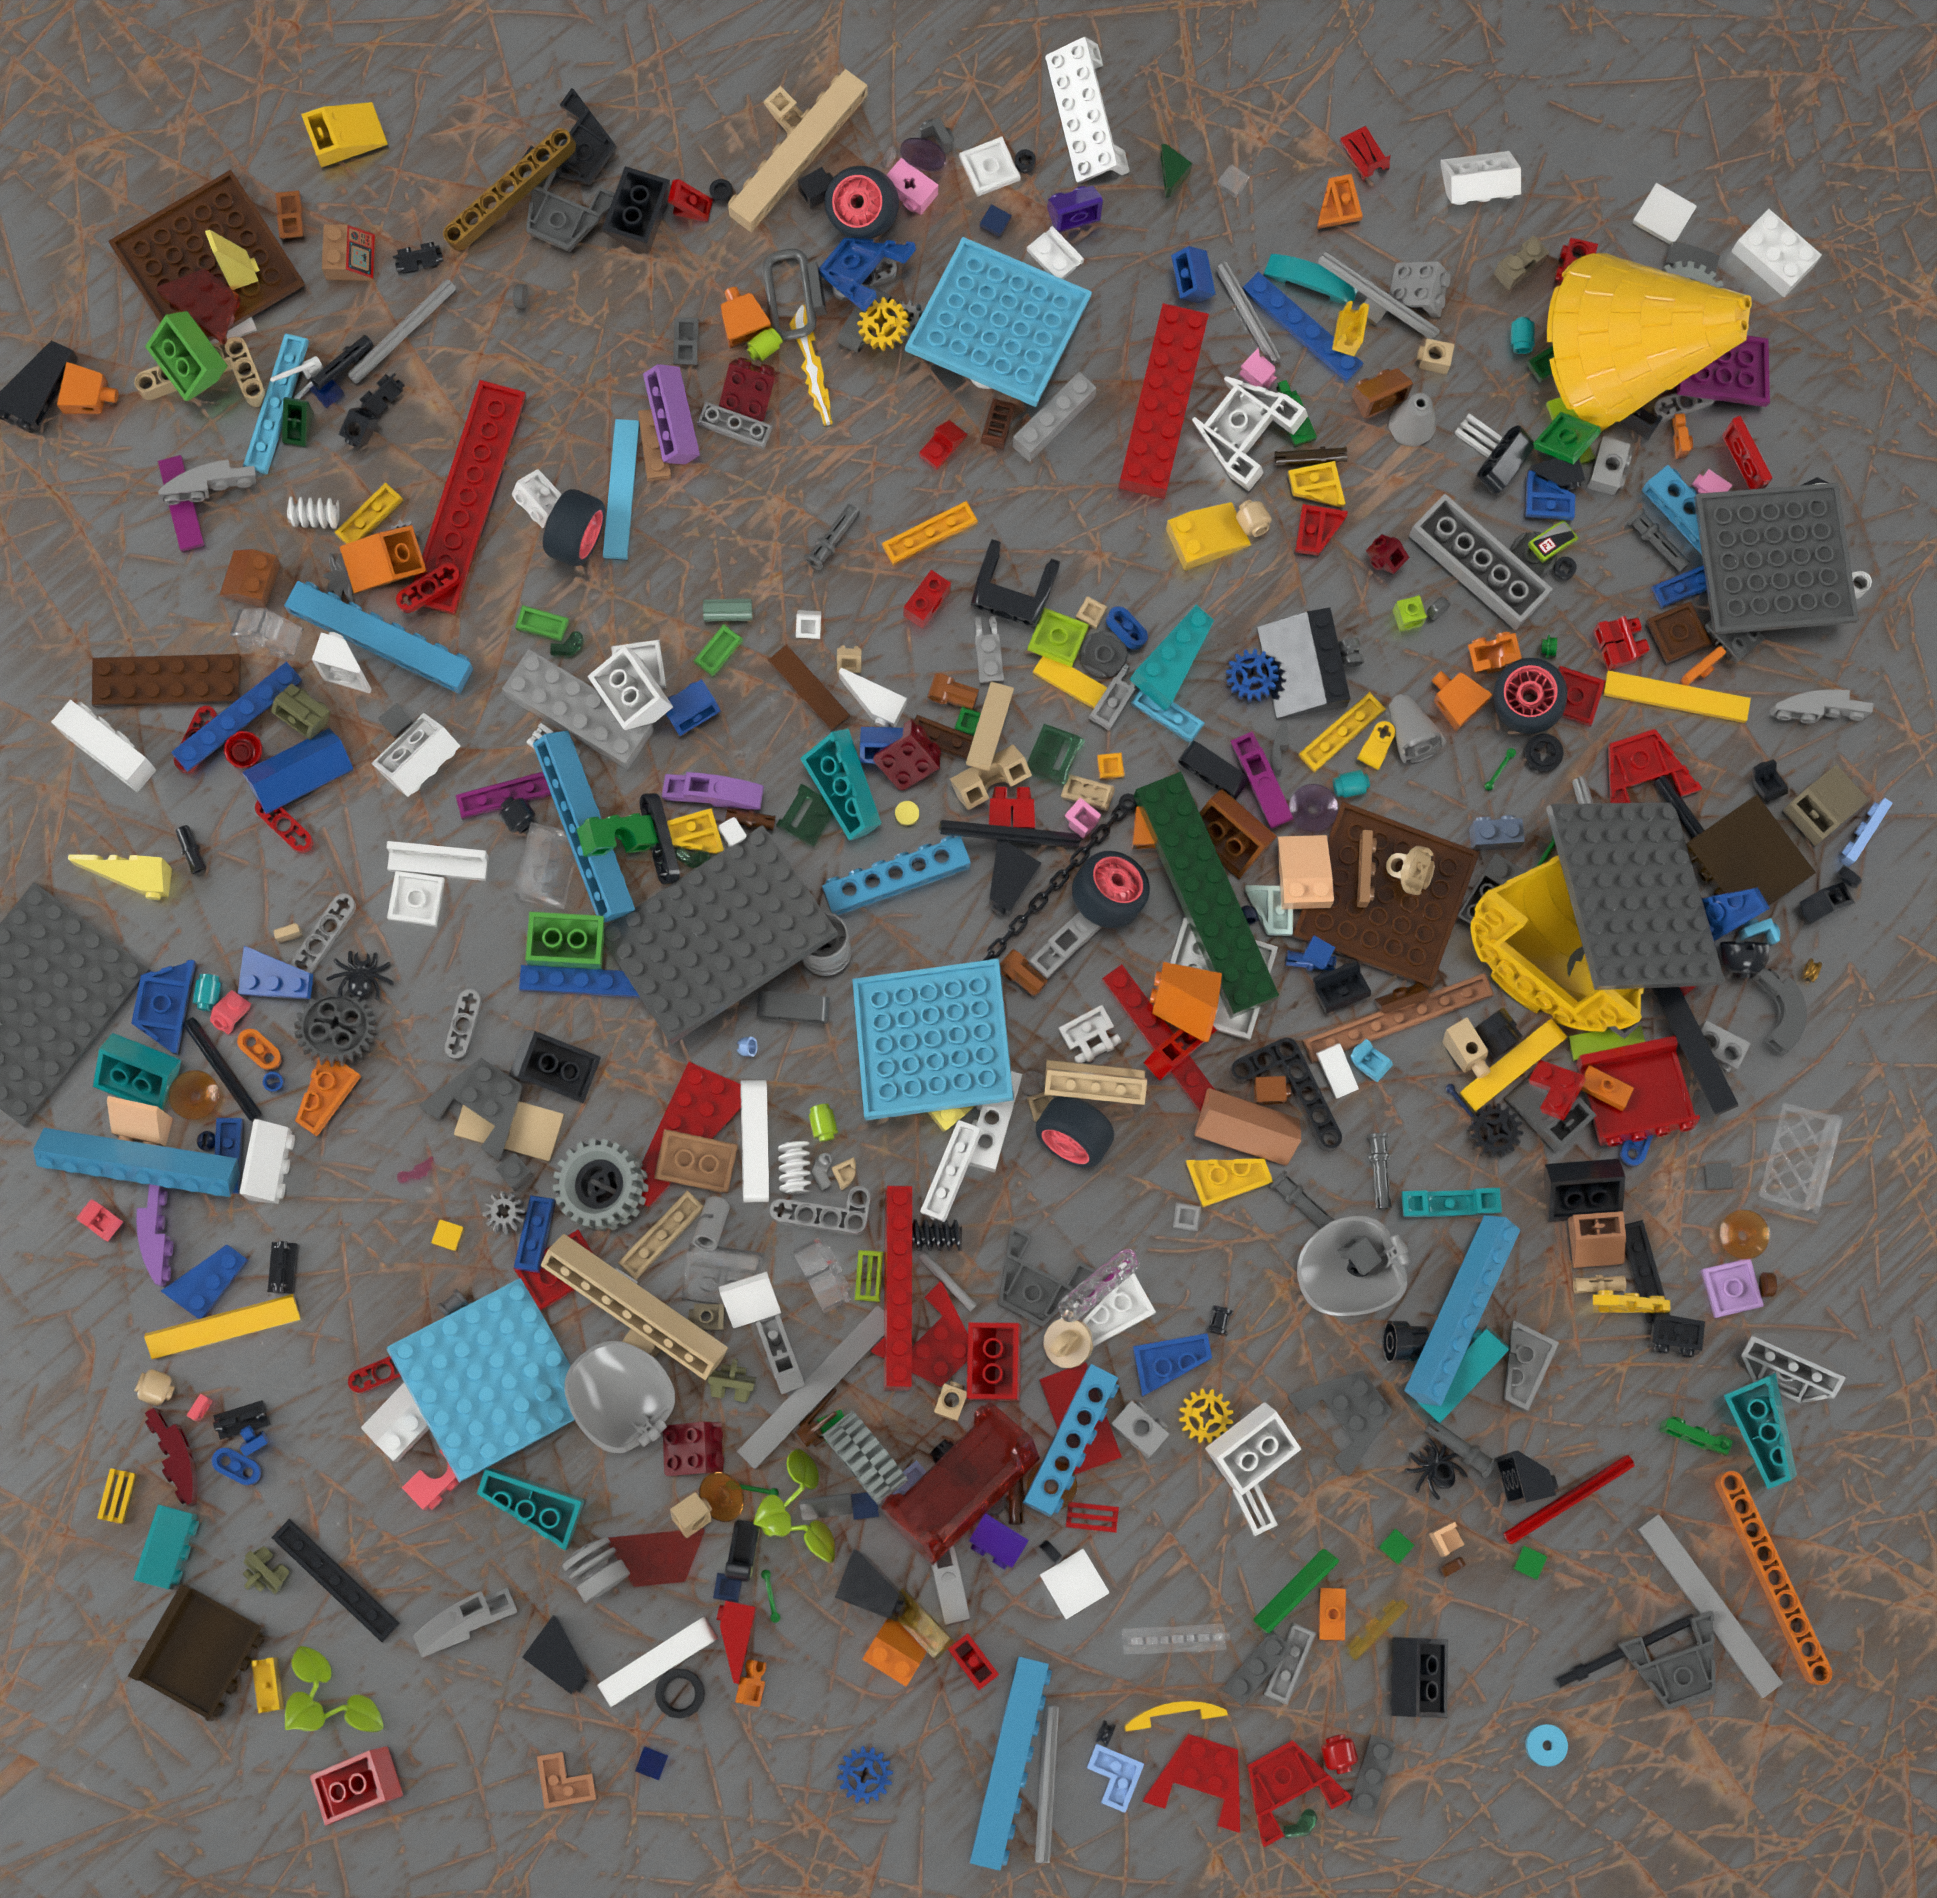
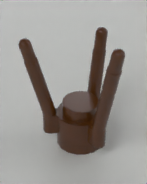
M833 1388L811 1414L799 1424L801 1428L795 1431L806 1447H809L811 1444L816 1447L825 1441L824 1437L820 1436L822 1434L820 1428L833 1419L837 1413L835 1411L817 1424L811 1421L837 1392L836 1388Z

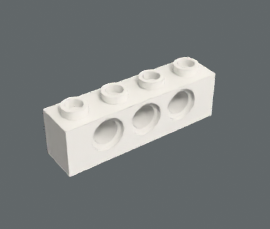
M1011 1071L1014 1101L977 1105V1110L981 1112L978 1120L973 1119L972 1125L980 1127L983 1130L980 1138L989 1137L992 1145L989 1148H982L977 1143L969 1166L995 1173L1022 1074ZM989 1113H994L998 1116L999 1121L993 1125L988 1124L985 1121V1116Z

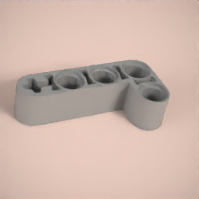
M856 1186L848 1194L846 1209L777 1199L770 1206V1215L774 1222L781 1225L859 1236L863 1234L867 1227L871 1197L869 1190L865 1187ZM856 1193H863L867 1199L864 1204L858 1205L853 1202V1196ZM780 1206H784L785 1211L793 1212L792 1207H796L795 1220H791V1214L784 1213L782 1217H778L775 1210H779ZM808 1209L813 1213L810 1221L804 1222L799 1218L802 1210ZM829 1213H833L838 1217V1221L836 1224L829 1226L824 1223V1217ZM851 1218H860L863 1222L862 1226L859 1229L850 1228L848 1223Z

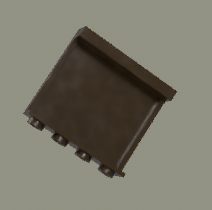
M1757 794L1686 843L1691 863L1698 869L1700 879L1704 883H1708L1713 889L1714 896L1758 887L1768 906H1770L1816 873Z
M181 1583L128 1677L135 1681L143 1682L205 1717L206 1721H213L215 1718L219 1719L226 1707L223 1704L228 1694L233 1695L239 1685L237 1678L241 1671L246 1672L251 1664L252 1658L250 1656L255 1648L259 1649L266 1637L263 1634L266 1628L195 1588Z

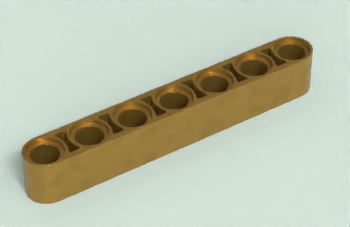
M563 128L556 129L444 228L443 237L454 250L461 251L480 237L575 152L576 142L570 133ZM568 139L565 145L558 146L560 141ZM550 155L547 161L541 162L543 156ZM532 171L530 176L523 178L525 172ZM514 186L512 192L505 193L508 187ZM496 202L494 208L488 209L490 203ZM478 217L477 223L470 225L471 220ZM461 233L459 239L452 241L455 234Z

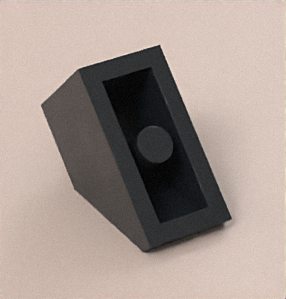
M1555 458L1530 466L1531 471L1535 472L1536 475L1547 481L1550 480L1560 488L1567 487V490L1581 487L1580 482L1585 481L1580 458L1574 465Z
M1844 882L1821 889L1799 902L1804 917L1811 924L1855 904Z

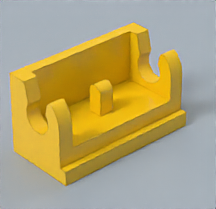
M1349 301L1344 309L1338 313L1332 350L1354 357L1364 339L1369 304L1363 303L1358 310H1353V301Z
M278 1657L251 1661L258 1714L285 1709Z

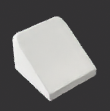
M797 611L796 638L820 639L821 611Z
M735 817L719 825V834L727 847H733L745 840L746 834Z

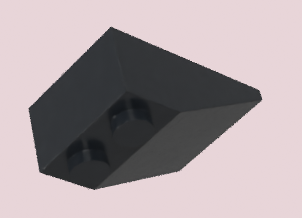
M525 1030L508 1076L584 1103L601 1057L540 1032Z

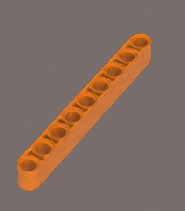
M1735 1471L1721 1473L1715 1481L1716 1489L1797 1664L1808 1683L1825 1685L1832 1678V1669L1747 1486L1739 1473ZM1727 1476L1734 1480L1732 1490L1725 1487L1724 1480ZM1737 1500H1741L1745 1504V1511L1742 1514L1737 1512L1735 1508ZM1749 1523L1756 1527L1754 1537H1750L1746 1532V1527ZM1760 1547L1767 1551V1558L1764 1561L1760 1560L1757 1555ZM1771 1571L1776 1572L1778 1575V1582L1775 1585L1770 1583L1768 1579ZM1783 1594L1789 1598V1605L1786 1609L1779 1602ZM1794 1618L1800 1622L1798 1632H1794L1790 1626ZM1805 1642L1809 1643L1812 1649L1809 1656H1805L1802 1653V1645ZM1816 1666L1820 1667L1823 1672L1820 1680H1816L1813 1676V1670Z

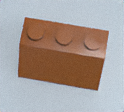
M1223 789L1212 796L1199 812L1222 865L1238 879L1243 877L1277 837Z

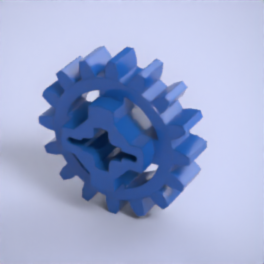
M1245 649L1244 656L1242 657L1236 654V662L1229 661V666L1232 669L1226 670V675L1231 677L1227 679V685H1234L1231 688L1232 694L1238 691L1239 699L1241 700L1245 695L1248 702H1251L1252 697H1256L1258 702L1261 701L1262 694L1269 697L1268 689H1276V685L1272 681H1278L1279 675L1273 674L1278 671V666H1271L1274 662L1273 657L1266 659L1265 651L1261 655H1257V649H1254L1252 654H1249ZM1248 661H1254V662L1249 663V664H1244L1245 662H1248ZM1263 666L1267 668L1269 677L1262 673ZM1256 672L1257 677L1248 678V674ZM1236 673L1243 679L1241 685L1236 679ZM1258 686L1261 687V688L1256 689V690H1251L1252 688H1255V687H1258Z
M861 1746V1753L858 1754L852 1749L851 1758L845 1755L843 1757L846 1765L838 1766L843 1771V1774L838 1775L837 1779L844 1780L840 1789L847 1788L849 1791L846 1797L849 1798L852 1794L855 1795L856 1803L860 1801V1798H864L865 1803L869 1804L870 1797L872 1796L878 1801L879 1792L885 1795L887 1793L884 1788L885 1784H892L887 1779V1776L892 1775L893 1771L886 1769L890 1761L883 1762L881 1759L884 1753L881 1752L875 1755L874 1747L871 1748L870 1752H866L865 1747ZM866 1757L862 1765L858 1767L851 1765L856 1759ZM874 1760L881 1766L883 1775L875 1772L873 1768ZM865 1767L869 1768V1774L877 1779L872 1778L862 1782L861 1776L853 1772V1770L858 1772L863 1771ZM848 1775L855 1778L857 1782L856 1790L850 1785ZM872 1783L879 1784L874 1791L864 1793L866 1786Z

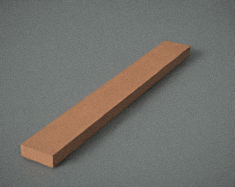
M1486 973L1431 992L1426 1000L1387 1014H1383L1381 1011L1304 1039L1302 1043L1310 1063L1313 1064L1319 1061L1317 1052L1337 1043L1341 1044L1343 1052L1354 1049L1365 1039H1368L1370 1042L1489 999L1494 996Z

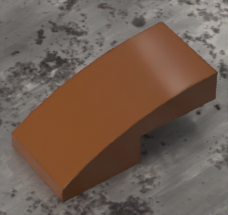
M300 191L275 193L279 238L304 237Z

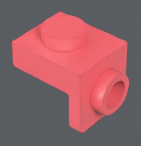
M231 990L213 1007L210 1022L218 1030H222L229 1035L233 1031L234 1024L250 1010L251 1003Z
M93 1199L87 1203L76 1218L107 1242L123 1223L122 1220Z

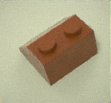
M1396 368L1391 371L1385 369L1376 375L1377 377L1368 380V378L1357 382L1353 389L1352 397L1363 419L1405 401L1413 386L1412 380Z
M254 549L234 550L219 594L220 597L267 609L281 565L276 555Z

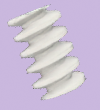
M289 497L287 506L288 522H291L293 527H298L301 522L303 528H307L309 523L312 528H317L319 523L322 528H327L330 523L331 528L336 529L340 517L339 500H337L336 505H333L331 498H328L326 505H323L322 498H318L317 504H314L312 497H309L307 504H304L302 497H299L297 504H294L293 497Z
M793 1141L778 1147V1151L783 1153V1155L779 1156L778 1161L784 1163L779 1166V1171L785 1173L779 1177V1181L785 1183L779 1187L781 1192L790 1195L811 1193V1191L804 1189V1186L811 1184V1181L804 1180V1176L811 1173L803 1169L804 1166L810 1164L809 1161L803 1160L804 1156L810 1154L809 1151L803 1150L804 1146L810 1144L809 1142Z

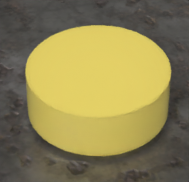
M911 801L899 803L895 809L896 821L906 827L914 825L919 819L917 805Z

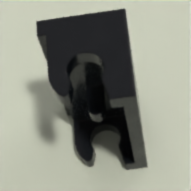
M1641 407L1620 421V423L1649 440L1663 416L1658 415L1656 417Z

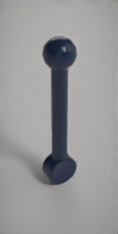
M1448 1084L1446 1091L1456 1098L1471 1118L1475 1116L1455 1091V1086Z

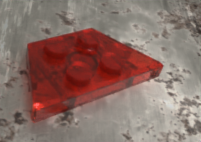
M204 268L156 288L158 294L181 312L188 311L197 325L221 344L225 345L228 339L226 336L229 327L233 325L234 314L238 310L241 299L237 293Z
M701 1528L688 1538L680 1530L608 1537L611 1542L609 1547L615 1548V1557L617 1560L622 1559L629 1570L630 1575L628 1578L633 1587L682 1583L687 1580L690 1568L705 1534V1528Z

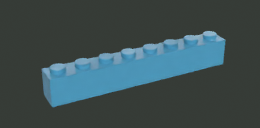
M297 581L284 605L288 613L323 630L338 633L344 637L343 639L461 694L474 670L468 657L460 653L453 655L448 652V648L439 643L432 645L426 642L427 639L414 632L411 635L405 632V628L397 623L392 622L390 625L383 621V617L374 612H371L369 615L353 602L346 604L340 601L341 598L332 592L325 594L319 591V587L311 582L306 581L304 584Z
M569 731L544 734L533 743L595 914L604 916V922L617 920L633 912L635 908L613 849L606 855L584 857L576 829L583 825L586 819L591 817H599L601 819L583 771V766L577 755L574 742Z
M43 1128L33 1149L38 1167L151 1184L166 1188H176L190 1192H201L215 1196L231 1197L240 1176L237 1158L50 1128Z
M1484 1215L1404 1390L1419 1403L1441 1406L1519 1235L1520 1229L1506 1217Z
M1018 1657L971 1853V1864L999 1871L1002 1865L1007 1866L1010 1850H1006L1008 1839L1013 1840L1016 1824H1012L1014 1813L1019 1814L1022 1799L1018 1798L1020 1787L1025 1788L1028 1773L1024 1772L1026 1762L1031 1763L1034 1747L1030 1746L1032 1736L1037 1737L1040 1721H1036L1038 1710L1043 1711L1046 1696L1042 1695L1044 1685L1049 1686L1052 1670L1048 1669L1049 1664L1023 1657Z

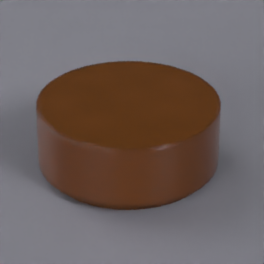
M1763 1272L1760 1275L1759 1290L1762 1297L1772 1298L1776 1294L1777 1279L1772 1272Z
M1459 1556L1443 1565L1440 1571L1444 1577H1447L1466 1566V1563Z

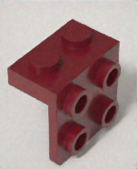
M739 357L738 360L734 359L729 363L719 407L762 422L766 417L772 389L779 380L780 372L774 371L775 368L769 365H754L751 360Z
M911 719L904 723L903 737L874 754L873 761L899 790H905L940 768L941 750L935 742H931L928 739L923 727L917 726Z
M693 1422L666 1425L667 1427L663 1430L664 1474L666 1476L723 1473L724 1456L721 1422Z

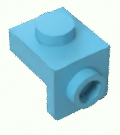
M1771 918L1761 922L1758 919L1751 920L1745 923V928L1738 932L1741 941L1764 933L1770 946L1778 943L1781 936L1778 925L1773 923Z
M1368 1039L1358 1044L1350 1056L1355 1067L1376 1082L1393 1066L1392 1060L1373 1048Z

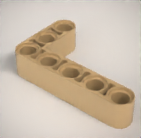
M235 336L212 344L228 365L224 372L233 369L248 404L253 407L262 406L266 390L245 341ZM236 348H243L239 354H232ZM159 365L137 374L134 380L135 387L142 398L146 400H154L177 391L170 380H165L167 376ZM244 369H251L247 375H241ZM146 383H152L150 388L143 389ZM255 389L260 390L255 396L249 395Z

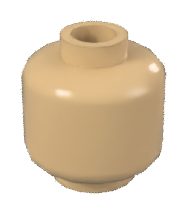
M1247 500L1239 506L1240 510L1236 515V519L1246 535L1258 537L1270 529L1269 525L1272 518L1261 501L1252 502V500Z
M149 1369L146 1373H141L134 1391L138 1393L137 1397L140 1401L160 1406L164 1400L170 1401L175 1387L171 1386L172 1380L169 1375Z

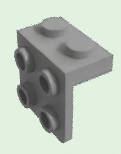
M1400 262L1395 266L1389 294L1407 307H1423L1432 318H1440L1442 309L1445 306V294L1450 284V274L1440 262Z

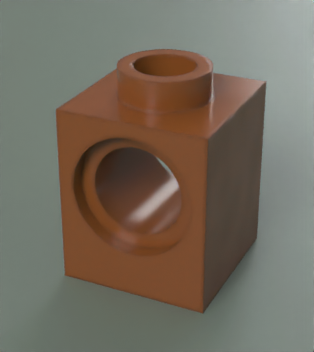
M1285 1076L1256 1077L1253 1081L1255 1104L1282 1105L1286 1103L1287 1098L1291 1097L1290 1083H1286Z

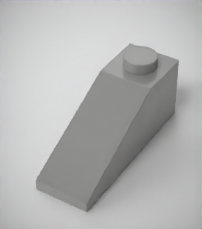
M777 1314L755 1321L781 1394L805 1386L780 1315Z

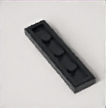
M1640 1220L1625 1224V1255L1636 1293H1639V1297L1649 1298V1296H1665L1644 1221ZM1642 1313L1644 1322H1653V1315L1655 1313Z

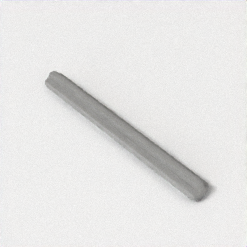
M1325 251L1319 258L1318 263L1428 339L1434 340L1439 334L1440 329L1330 253Z
M448 279L444 280L348 372L350 380L358 384L455 291V285Z
M1046 1705L1043 1715L1035 1861L1038 1863H1049L1051 1858L1059 1707L1054 1705Z

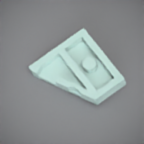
M1245 885V893L1252 907L1255 908L1267 936H1292L1293 909H1281L1280 886Z

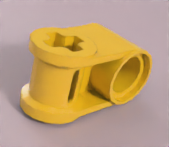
M1381 721L1376 724L1357 760L1379 770L1395 736V728L1390 722ZM1382 730L1387 731L1384 739L1379 737Z

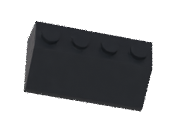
M1518 1450L1495 1457L1498 1459L1497 1466L1508 1507L1556 1496L1555 1490H1558L1556 1477L1554 1474L1551 1475L1550 1470Z

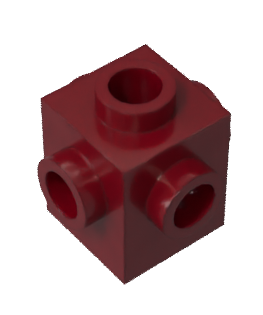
M1383 534L1376 538L1366 549L1367 554L1371 558L1370 563L1375 569H1382L1392 574L1410 558L1402 543L1396 537L1391 538Z

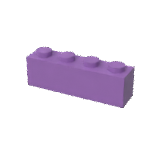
M657 364L645 372L643 376L664 463L685 465L700 456L680 367Z

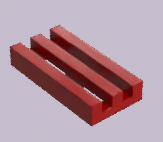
M1068 1502L1066 1528L1117 1533L1119 1507ZM1073 1508L1108 1511L1113 1512V1516L1074 1513L1072 1510ZM1072 1518L1107 1521L1112 1522V1526L1071 1523Z

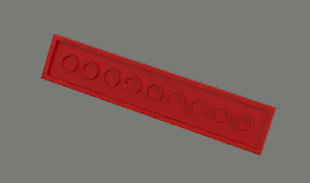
M479 380L422 554L427 572L415 575L413 583L446 563L454 564L458 568L461 578L455 587L423 607L452 615L456 614L526 398V393L523 391ZM446 571L445 578L452 580L453 573ZM438 576L435 577L439 584V587L443 586L441 580L439 581ZM430 582L425 583L421 590L425 594H431L435 590V585ZM417 589L414 590V592H415L416 596L418 597V599H419V600L422 599V598L420 597V595H419Z

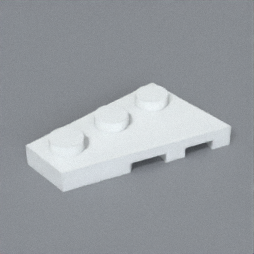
M1130 1269L1082 1322L1091 1331L1094 1348L1154 1315L1156 1311L1133 1270Z

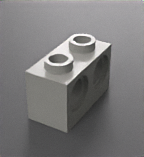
M1706 1020L1700 1025V1029L1704 1037L1712 1042L1711 1051L1718 1065L1724 1073L1735 1072L1738 1070L1751 1043ZM1725 1049H1729L1734 1053V1060H1728L1725 1057Z

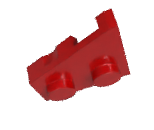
M1302 504L1295 552L1319 556L1347 518L1348 511Z

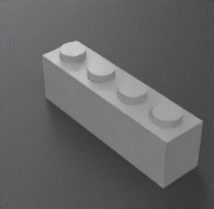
M1079 372L1013 436L1012 447L1030 462L1095 398L1097 387Z

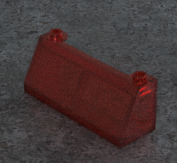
M989 1401L985 1406H981L976 1410L974 1426L904 1495L901 1493L889 1495L881 1507L882 1511L891 1524L933 1566L1040 1460L1034 1440L1019 1425Z

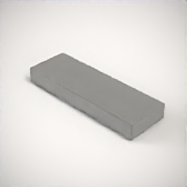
M1295 1623L1291 1624L1285 1641L1293 1649L1271 1673L1263 1695L1288 1705L1316 1632Z

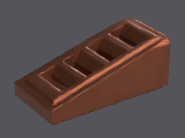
M993 398L982 433L981 444L1004 449L1016 404ZM996 406L1009 409V412L1006 413L995 409ZM994 415H998V416L1006 417L1007 419H1006V421H1005V420L993 418V416H994ZM991 423L1004 425V429L991 426ZM989 430L1002 433V436L990 434Z

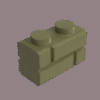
M292 683L275 697L271 710L274 715L309 740L327 726L331 713L324 703L315 701L306 690L297 688Z

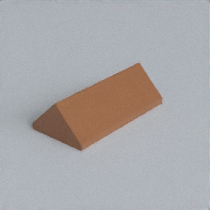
M1208 1088L1194 1136L1287 1166L1301 1142V1126L1299 1118Z

